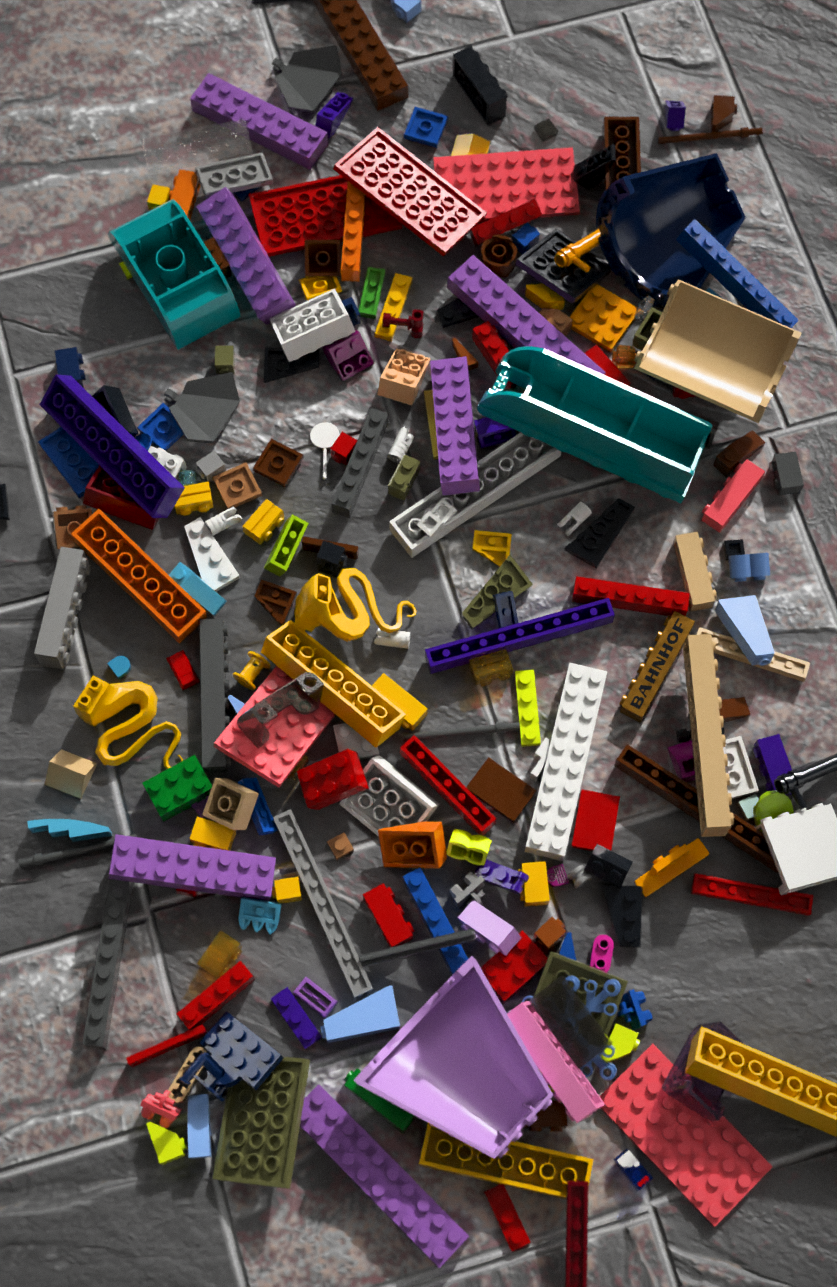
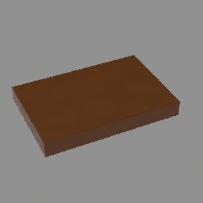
M489 757L466 787L474 796L513 823L537 791Z

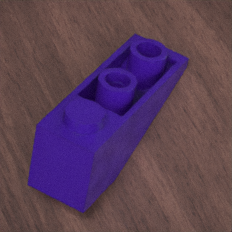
M337 92L317 114L315 126L326 131L329 139L339 128L353 102V98L345 93Z

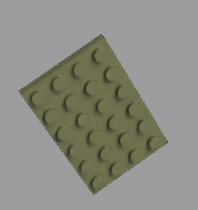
M284 1057L257 1090L243 1079L238 1084L228 1087L212 1179L290 1189L310 1060Z

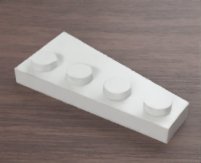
M201 517L184 526L201 579L217 592L240 578L238 572Z

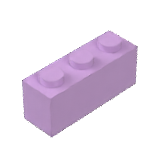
M474 900L458 916L459 921L462 923L461 928L463 930L474 929L476 939L482 944L484 942L488 943V947L495 953L501 952L506 956L521 939V936L513 926Z

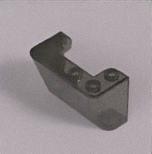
M305 672L243 713L238 718L237 725L252 743L259 748L269 739V731L265 724L278 716L277 713L292 705L303 715H308L317 710L324 683L314 673Z

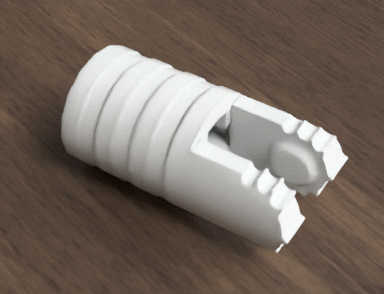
M405 427L400 429L387 455L391 461L399 463L403 455L407 454L414 439V436L408 434L409 430Z
M579 502L557 525L563 527L568 521L573 523L565 532L569 536L592 512L586 504Z
M231 507L205 521L207 528L213 536L242 520L241 516L235 515L237 511L235 507Z
M380 628L377 629L376 634L378 637L374 640L376 645L409 649L411 632L397 631L387 633L381 631Z

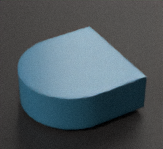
M117 656L107 663L118 679L124 677L131 670L130 661L125 656Z

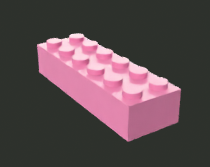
M533 1001L522 1002L507 1013L536 1066L541 1071L547 1085H550L555 1091L553 1092L554 1097L559 1103L564 1104L567 1108L566 1114L572 1121L575 1120L576 1123H579L605 1105Z

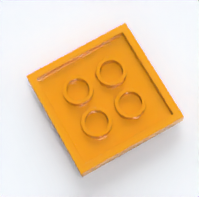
M596 284L588 291L570 316L573 319L571 329L607 351L612 352L640 313V309Z

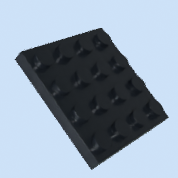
M557 229L553 230L520 256L515 264L572 304L605 278L612 270L609 264L590 251L580 257V260L590 266V270L587 273L574 264L562 268L557 266L554 260L556 253L567 245L576 243Z

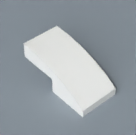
M442 498L431 511L424 515L417 526L432 537L454 516L457 510Z
M547 738L544 739L534 755V759L539 762L532 770L530 779L535 782L539 779L546 763L549 749V739Z

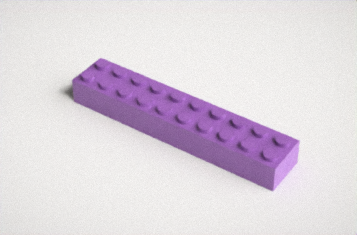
M474 255L448 277L447 288L485 322L489 321L492 326L494 325L498 330V334L514 348L523 346L544 348L605 375L606 372Z
M320 1084L304 1098L300 1127L440 1269L468 1239L469 1235Z

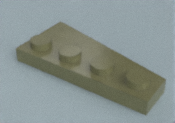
M509 555L461 615L471 629H474L496 613L493 595L513 591L515 599L533 584L512 556Z

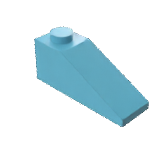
M181 562L169 574L179 586L214 616L227 602Z

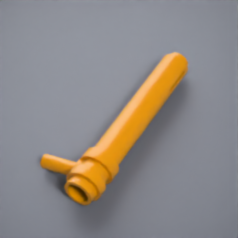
M598 229L578 242L569 244L559 250L554 257L557 266L562 268L574 264L587 273L590 270V266L580 260V257L600 245L598 237L601 236L600 230Z

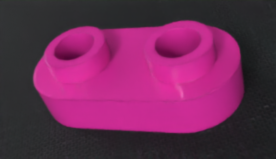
M599 935L595 938L590 959L591 967L604 972H608L610 969L614 942L608 935ZM605 941L607 943V947H601L600 942ZM602 961L604 963V967H598L597 962Z

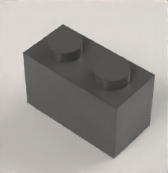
M797 453L774 454L769 467L771 473H774L773 485L774 489H777L778 495L801 493L804 483Z

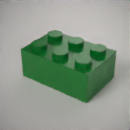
M195 755L142 783L163 822L192 807L191 805L206 799L205 797L209 796L212 784Z

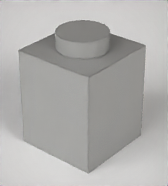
M215 451L196 462L197 475L201 480L205 479L209 483L213 481V476L226 471L225 464Z

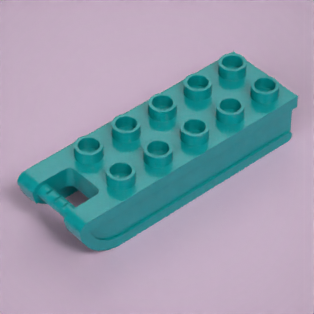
M533 346L518 347L510 350L502 357L496 369L498 377L492 389H488L483 394L477 406L480 414L513 428L525 436L533 437L551 445L561 452H566L589 462L594 467L602 468L624 478L628 482L636 483L654 491L664 498L682 503L705 448V441L712 429L710 422L544 348ZM509 381L523 387L526 391L522 394L504 391Z

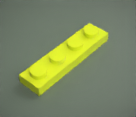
M534 670L515 671L521 747L541 745Z

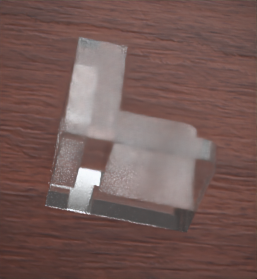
M647 296L638 303L635 318L643 322L652 308L653 298Z

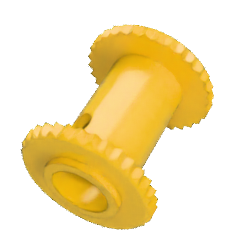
M248 651L247 654L251 659L241 673L234 672L233 677L242 686L255 690L256 686L253 684V681L263 667L270 669L271 665L260 654Z

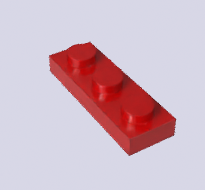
M499 1184L485 1191L484 1193L511 1252L531 1243L505 1186Z

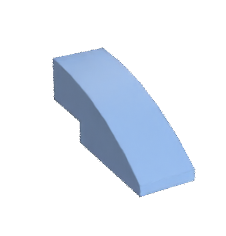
M209 1094L189 1095L187 1104L189 1158L212 1157Z

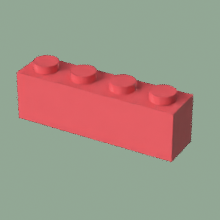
M748 459L743 464L739 463L734 470V476H729L723 484L725 486L723 490H718L712 498L714 500L712 504L708 503L702 511L704 515L701 521L719 533L764 476L765 471Z

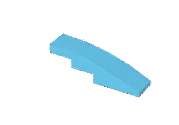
M71 819L27 821L28 829L31 833L49 831L52 838L69 835L72 842L112 836L109 827L86 821Z

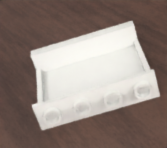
M823 803L812 806V809L806 810V808L798 809L794 814L785 812L778 815V818L772 819L771 816L760 820L761 823L755 827L758 830L762 829L783 884L778 887L780 895L837 880V817L831 804L823 806Z

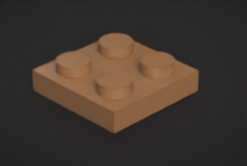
M247 462L213 476V481L227 509L231 507L236 508L262 496V492Z

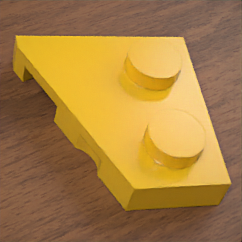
M474 530L472 550L500 567L510 555L512 534Z

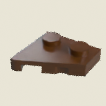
M261 579L254 597L282 626L288 618L297 592Z

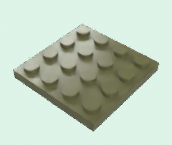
M553 951L550 952L534 994L536 1004L550 1020L558 1021L550 1010L548 1011L543 1008V1000L552 997L559 1009L565 1014L566 991L563 989L562 983L568 976H576L580 981V987L575 992L574 1016L586 1006L587 992L584 989V985L589 980L596 981L598 985L595 997L604 990L603 986L606 981L610 979L619 981L621 985L619 994L613 997L609 996L601 1003H614L618 1010L628 983L627 980ZM572 981L567 982L568 988L572 989L574 987ZM588 983V989L594 990V984ZM614 985L608 986L610 992L615 991ZM547 1000L546 1006L551 1008L553 1004L550 1000ZM609 1005L607 1007L609 1013L614 1012L613 1006ZM591 1012L579 1022L578 1031L590 1045L604 1046L616 1013L613 1016H608L601 1012ZM566 1023L565 1028L567 1030H571L572 1025L570 1023ZM564 1036L560 1039V1041L562 1042L563 1045H564ZM573 1038L572 1049L584 1053V1050Z

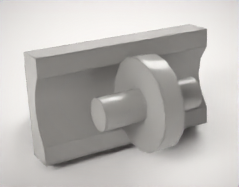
M469 872L463 878V881L468 885L464 891L458 884L449 890L454 899V905L458 909L465 903L469 905L472 900L482 905L483 903L480 899L485 894L481 889L485 886V880L482 876L478 878L474 873Z

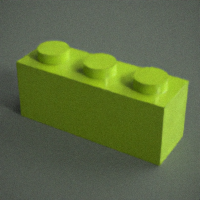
M293 514L285 521L264 569L279 577L287 571L309 524L308 522Z

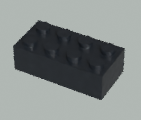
M469 46L454 53L453 77L487 126L504 118L507 109V93L504 89H501L497 78L492 76L488 65L482 62L479 52L475 51L472 46Z

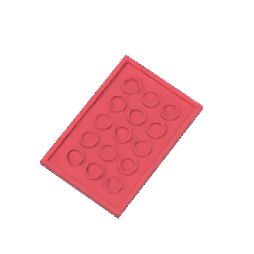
M276 665L217 738L213 747L280 788L336 714Z

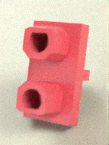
M168 1090L163 1095L156 1092L155 1096L148 1094L140 1105L143 1107L142 1117L152 1120L155 1113L162 1116L159 1124L165 1128H169L181 1114L182 1109L174 1106L175 1100L169 1098L171 1092Z

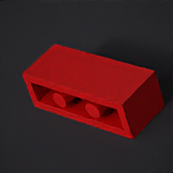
M383 883L364 893L363 899L388 945L392 948L413 939L412 933L415 931L409 921L405 922L403 918L405 913L401 905H396L392 899L395 897L390 886L386 888Z

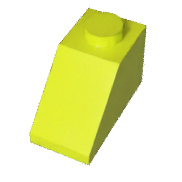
M616 1023L607 1041V1044L614 1046L615 1054L610 1058L602 1055L601 1058L607 1063L628 1056L631 1051H636L640 1042L637 1039L639 1033ZM605 1048V1053L611 1055V1048Z
M152 1122L146 1123L161 1165L186 1156L185 1150L188 1148L184 1137L180 1138L178 1134Z

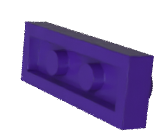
M288 987L270 998L305 1050L322 1039V1036Z

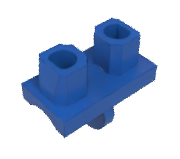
M634 989L623 994L622 1002L620 1003L622 1011L617 1012L618 1017L624 1016L626 1023L630 1022L633 1031L647 1025L646 1023L653 1020L651 1012L649 1010L642 1011L640 1004L646 1002L644 992H635Z

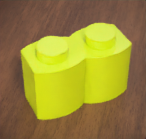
M454 829L446 854L451 858L466 860L474 865H485L491 840L482 835H472L465 830Z

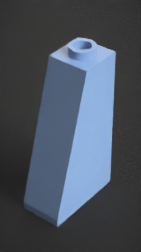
M756 596L720 599L715 612L752 666H764L771 663L775 653Z
M392 985L324 1019V1026H320L322 1038H327V1042L331 1043L400 1029Z

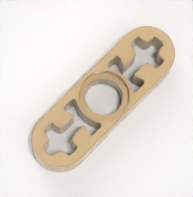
M195 1047L191 1050L168 1090L171 1092L169 1098L175 1100L176 1104L183 1103L197 1081L193 1078L187 1089L183 1086L181 1090L183 1096L174 1099L173 1091H178L181 1086L177 1084L180 1080L179 1078L191 1066L188 1065L189 1062L193 1063L196 1060L194 1054H199L200 1052L208 1053L202 1047ZM202 1066V1067L200 1068V1070L196 1073V1075H197L198 1077L200 1076L201 1072H202L203 1069H204L203 1066Z

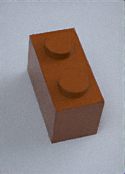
M551 917L534 933L532 941L547 955L564 939L566 926L558 918L555 920Z

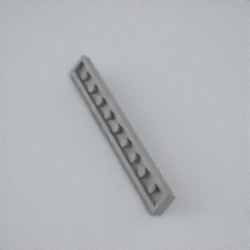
M290 809L274 816V822L354 998L373 991V987L363 966H361L357 952L292 810Z

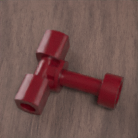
M415 309L412 311V317L409 316V319L391 317V313H384L382 327L390 328V325L407 326V330L412 329V337L422 338L424 312Z

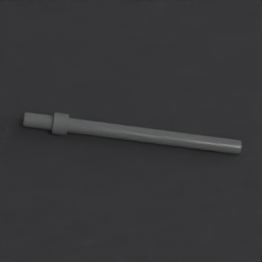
M497 722L496 725L403 734L405 742L414 735L419 740L495 732L497 734H504L505 731L520 730L519 722L507 724Z
M137 834L128 835V836L137 837ZM114 839L44 855L42 853L35 854L34 857L18 860L19 867L44 865L45 862L111 848L114 845Z

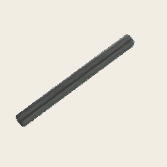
M468 929L362 954L359 960L361 966L365 967L475 941L476 933L474 929Z

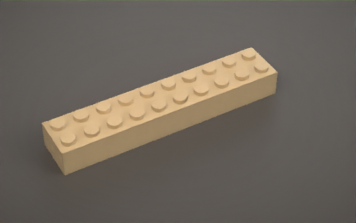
M712 634L688 635L683 646L701 837L726 836L727 832L731 829V825L734 824L733 813H730L729 805L732 804L731 793H728L727 786L730 785L729 773H726L725 766L728 765V757L723 751V747L726 746L725 735H722L721 728L724 727L723 716H720L719 709L722 708V699L718 697L717 692L720 689V680L716 678L715 671H718V661L714 659L713 652H716V642L712 641Z

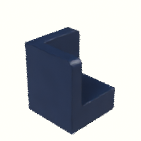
M350 297L342 300L353 326L360 324V313L353 298Z

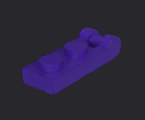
M487 859L485 865H478L474 873L478 878L482 876L485 882L521 895L523 891L522 886L529 879V876L521 871L518 872Z

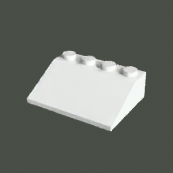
M335 289L269 318L289 362L356 332Z
M380 755L371 758L363 769L369 789L345 798L339 803L378 837V830L382 828L427 822L440 805Z

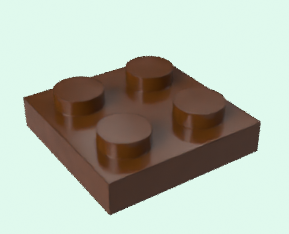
M270 439L255 463L253 471L286 487L304 456Z

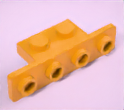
M699 838L687 846L686 844L681 847L676 845L668 851L670 853L665 858L660 856L652 862L654 865L651 870L635 880L636 886L643 887L644 897H648L709 855V851Z

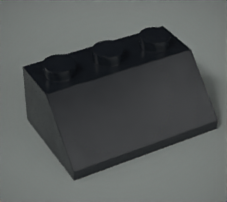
M103 385L92 395L133 437L139 434L120 388Z

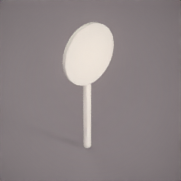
M327 422L317 424L310 433L312 443L316 447L323 449L324 480L327 478V449L332 447L340 435L338 428Z

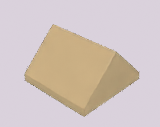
M61 749L49 761L45 785L81 799L97 763Z

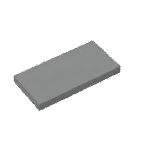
M263 152L195 167L205 199L211 197L225 186L231 193L273 184V178Z

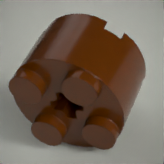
M494 235L482 244L480 261L495 275L503 278L508 277L516 266L517 248L509 237Z

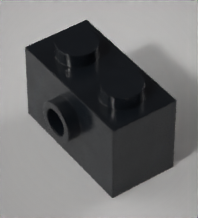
M323 541L316 556L318 571L337 578L341 569H346L348 566L345 548Z
M597 844L584 870L596 875L602 881H608L621 887L633 861Z

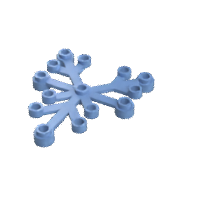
M576 976L566 977L562 983L563 989L566 991L565 1014L559 1009L552 997L544 999L542 1003L543 1008L548 1011L550 1010L558 1021L550 1020L536 1004L533 996L528 995L523 998L522 1002H526L527 998L531 999L550 1027L558 1030L555 1034L559 1040L564 1036V1047L571 1057L573 1038L584 1050L583 1065L580 1069L585 1077H589L594 1071L592 1061L600 1069V1076L604 1080H612L616 1076V1066L610 1062L606 1063L599 1055L601 1054L606 1058L612 1057L615 1054L614 1046L610 1044L605 1046L590 1045L578 1030L579 1022L591 1012H601L608 1016H613L617 1012V1006L614 1003H601L609 996L613 997L619 994L621 991L619 981L615 979L606 981L603 986L604 990L596 997L595 991L598 988L596 981H587L584 985V989L587 992L586 1006L574 1016L575 992L580 987V981ZM568 981H572L574 983V987L572 989L568 988ZM588 983L594 984V990L588 989ZM609 985H614V992L608 990ZM547 1000L552 1002L551 1008L546 1006ZM609 1005L613 1006V1013H609L607 1011V1007ZM566 1023H570L572 1025L571 1030H567L565 1028ZM605 1048H611L612 1054H606ZM587 1066L590 1068L589 1074H586L584 1072V1067ZM604 1069H610L611 1075H605Z

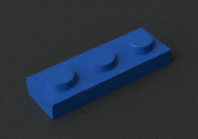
M257 778L241 779L238 782L239 784L259 793L251 815L258 835H268L278 831Z

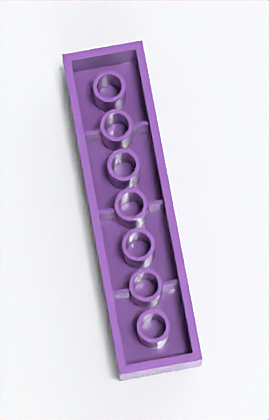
M210 73L207 74L190 98L192 111L309 170L312 169L328 145L326 131Z
M225 186L196 206L226 257L231 270L258 318L268 325L271 323L269 318L295 307V302L231 191Z
M467 356L430 361L442 494L444 496L480 491Z
M116 834L108 879L268 901L272 893L276 857Z

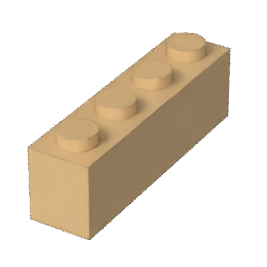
M698 532L676 535L673 544L685 592L690 593V612L713 608L715 601H717V594L715 589L712 590L711 583L713 579L711 572L707 570L708 558L707 555L703 554V539L699 538Z

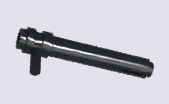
M837 754L801 769H793L788 771L787 774L779 775L774 780L775 789L780 794L791 792L799 809L806 808L807 805L798 789L808 782L837 771Z

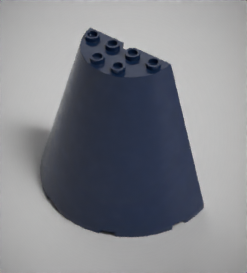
M717 153L624 176L613 182L603 192L596 211V227L599 226L601 236L598 237V241L604 257L616 276L620 275L626 282L624 286L650 305L658 308L660 306L665 307L670 296L667 294L671 284L675 285L678 279L700 289L710 274L676 241L677 237L694 219L726 249L746 218L734 190L729 189L727 186L729 179Z

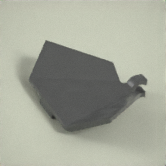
M337 45L296 51L293 53L287 66L278 58L272 61V65H274L272 67L273 70L280 73L275 76L276 82L289 109L308 113L314 112L320 103L326 100L332 92L333 86L342 76Z
M233 372L187 381L181 396L169 388L164 393V396H166L165 401L174 404L169 408V411L187 441L214 443L220 432H223L229 423L231 415L240 403Z

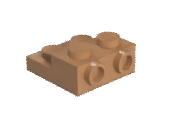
M86 505L75 506V510H68L67 507H58L56 511L52 512L57 549H61V547H79L73 541L71 533L92 515L91 508H87Z

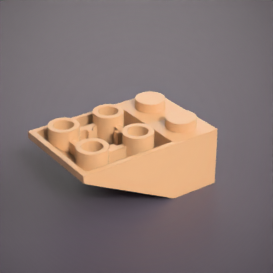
M396 348L380 377L377 395L413 405L431 358Z

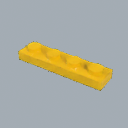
M395 273L374 333L376 338L392 342L397 325H390V328L382 327L384 313H391V317L400 318L413 277Z

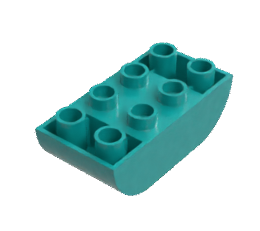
M171 199L108 232L109 240L177 350L241 317L237 302L225 276L189 218L175 200Z

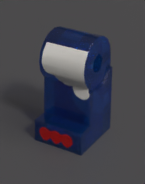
M627 1148L614 1158V1162L636 1191L642 1189L653 1179L652 1175L646 1171Z

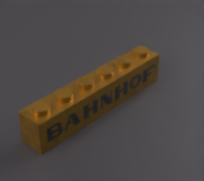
M674 611L672 617L667 616L663 624L666 626L664 631H659L654 640L657 644L654 648L650 647L646 654L647 662L645 664L641 663L637 671L639 673L637 680L632 679L628 687L630 689L628 696L624 694L619 703L622 706L620 713L641 723L684 645L687 636L690 634L695 621Z

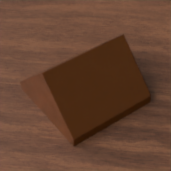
M305 240V277L341 276V240Z

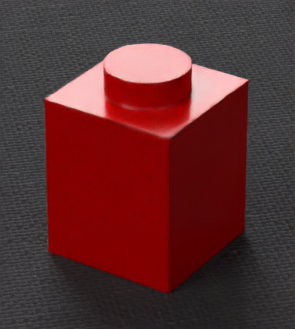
M341 432L330 448L332 459L337 463L347 465L357 440Z

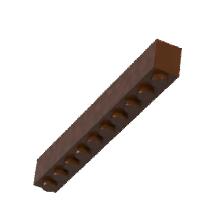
M627 744L616 759L614 766L700 822L697 789ZM733 813L734 824L731 825V829L727 832L726 836L721 837L778 873L763 832Z

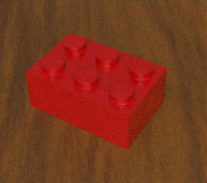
M350 749L343 750L297 771L307 808L320 810L369 789L358 752Z
M523 930L519 933L521 939L506 956L498 952L480 967L497 998L503 1005L545 968L548 957Z

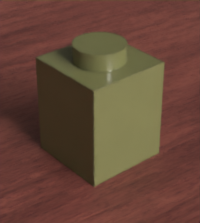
M215 346L216 374L229 372L235 374L234 346Z

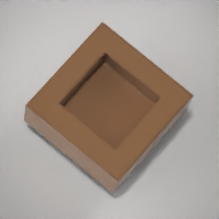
M345 832L327 841L336 860L354 851Z

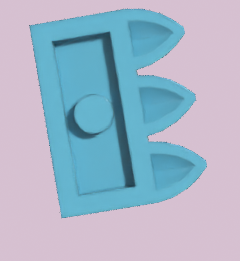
M242 897L238 917L242 930L246 929L252 920L253 928L258 932L265 922L268 933L272 934L279 924L282 903Z

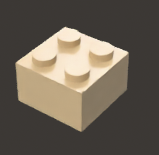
M215 778L202 815L232 830H246L259 793L230 779Z

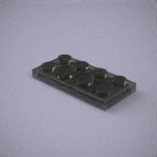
M563 975L529 1000L579 1069L613 1044Z

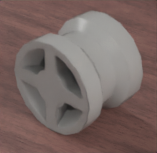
M583 864L567 875L568 879L574 882L576 889L592 879V876L585 872Z

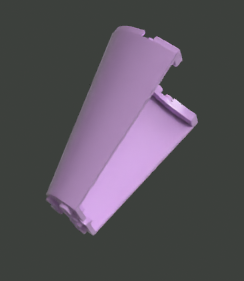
M473 956L436 991L354 1079L358 1085L494 1159L497 1156L501 1158L508 1151L506 1146L511 1141L516 1142L522 1136L523 1132L521 1129L525 1125L531 1126L538 1118L536 1116L537 1112L541 1108L545 1110L552 1103L550 1098L553 1096Z

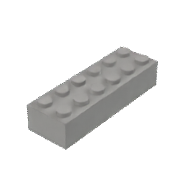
M61 547L34 652L41 666L64 670L65 664L69 662L70 654L68 650L69 646L73 645L74 635L72 634L74 628H77L78 625L77 613L78 610L81 611L83 600L81 597L82 593L86 592L87 582L85 581L91 572V565L84 550Z

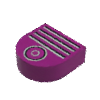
M563 864L551 867L547 871L548 884L550 886L560 887L569 884Z

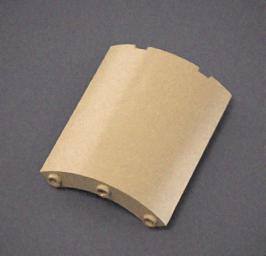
M678 279L675 285L671 284L668 290L669 299L658 323L654 322L651 327L650 333L652 334L643 350L638 351L634 361L637 363L634 369L759 424L786 369L784 362L789 361L802 333Z

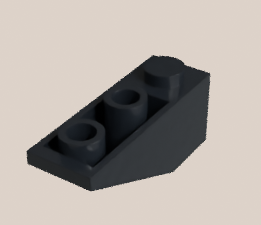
M612 144L574 166V182L587 189L601 183L615 162V145Z

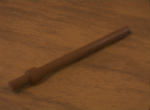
M742 127L740 130L658 137V144L731 137L749 138L752 135H762L763 130L762 127L751 129Z

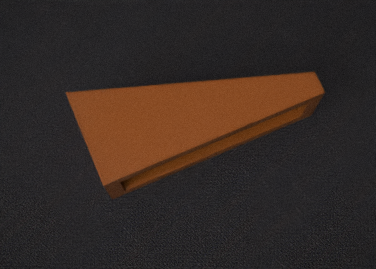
M453 338L452 346L457 357L467 356L469 371L478 368L479 362L456 338Z

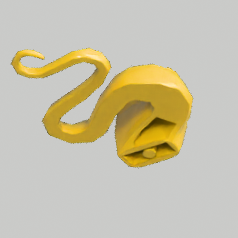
M356 568L341 569L337 577L339 592L348 605L354 620L347 618L343 613L332 588L330 577L319 573L312 576L304 584L296 598L294 610L295 627L304 631L312 632L316 627L322 626L337 638L347 642L363 637L370 627L369 615L349 583V578L353 577L363 587L372 618L381 631L392 633L400 630L403 606H408L413 611L412 615H407L406 617H414L417 613L412 603L401 601L397 605L396 624L393 626L385 624L379 614L369 580Z
M92 676L73 705L75 713L85 723L96 727L127 706L139 704L140 711L137 715L107 730L98 738L95 753L103 765L118 766L128 761L154 735L167 728L172 730L175 736L163 757V766L166 770L171 768L169 758L181 740V732L175 724L167 721L152 727L123 754L109 756L107 751L109 744L114 740L134 733L150 723L155 717L158 697L151 685L141 681L109 684ZM177 755V756L181 759V762H182V761H183V758H182L180 755Z

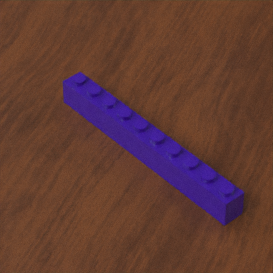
M609 598L425 649V659L430 674L611 624L615 614Z

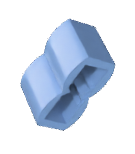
M769 553L728 556L730 578H735V582L747 581L746 577H754V580H765V576L770 575Z

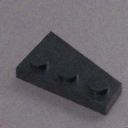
M265 347L264 383L319 368L320 349L289 362L283 348Z

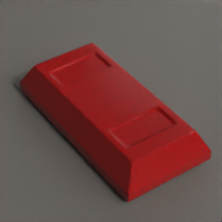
M184 650L166 658L182 690L200 682Z

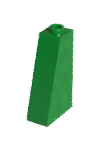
M358 1068L354 1072L351 1070L344 1078V1081H346L344 1087L403 1134L416 1116L358 1085L354 1079L361 1071Z

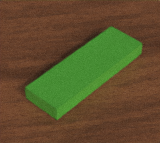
M367 267L359 306L360 317L376 319L385 269Z

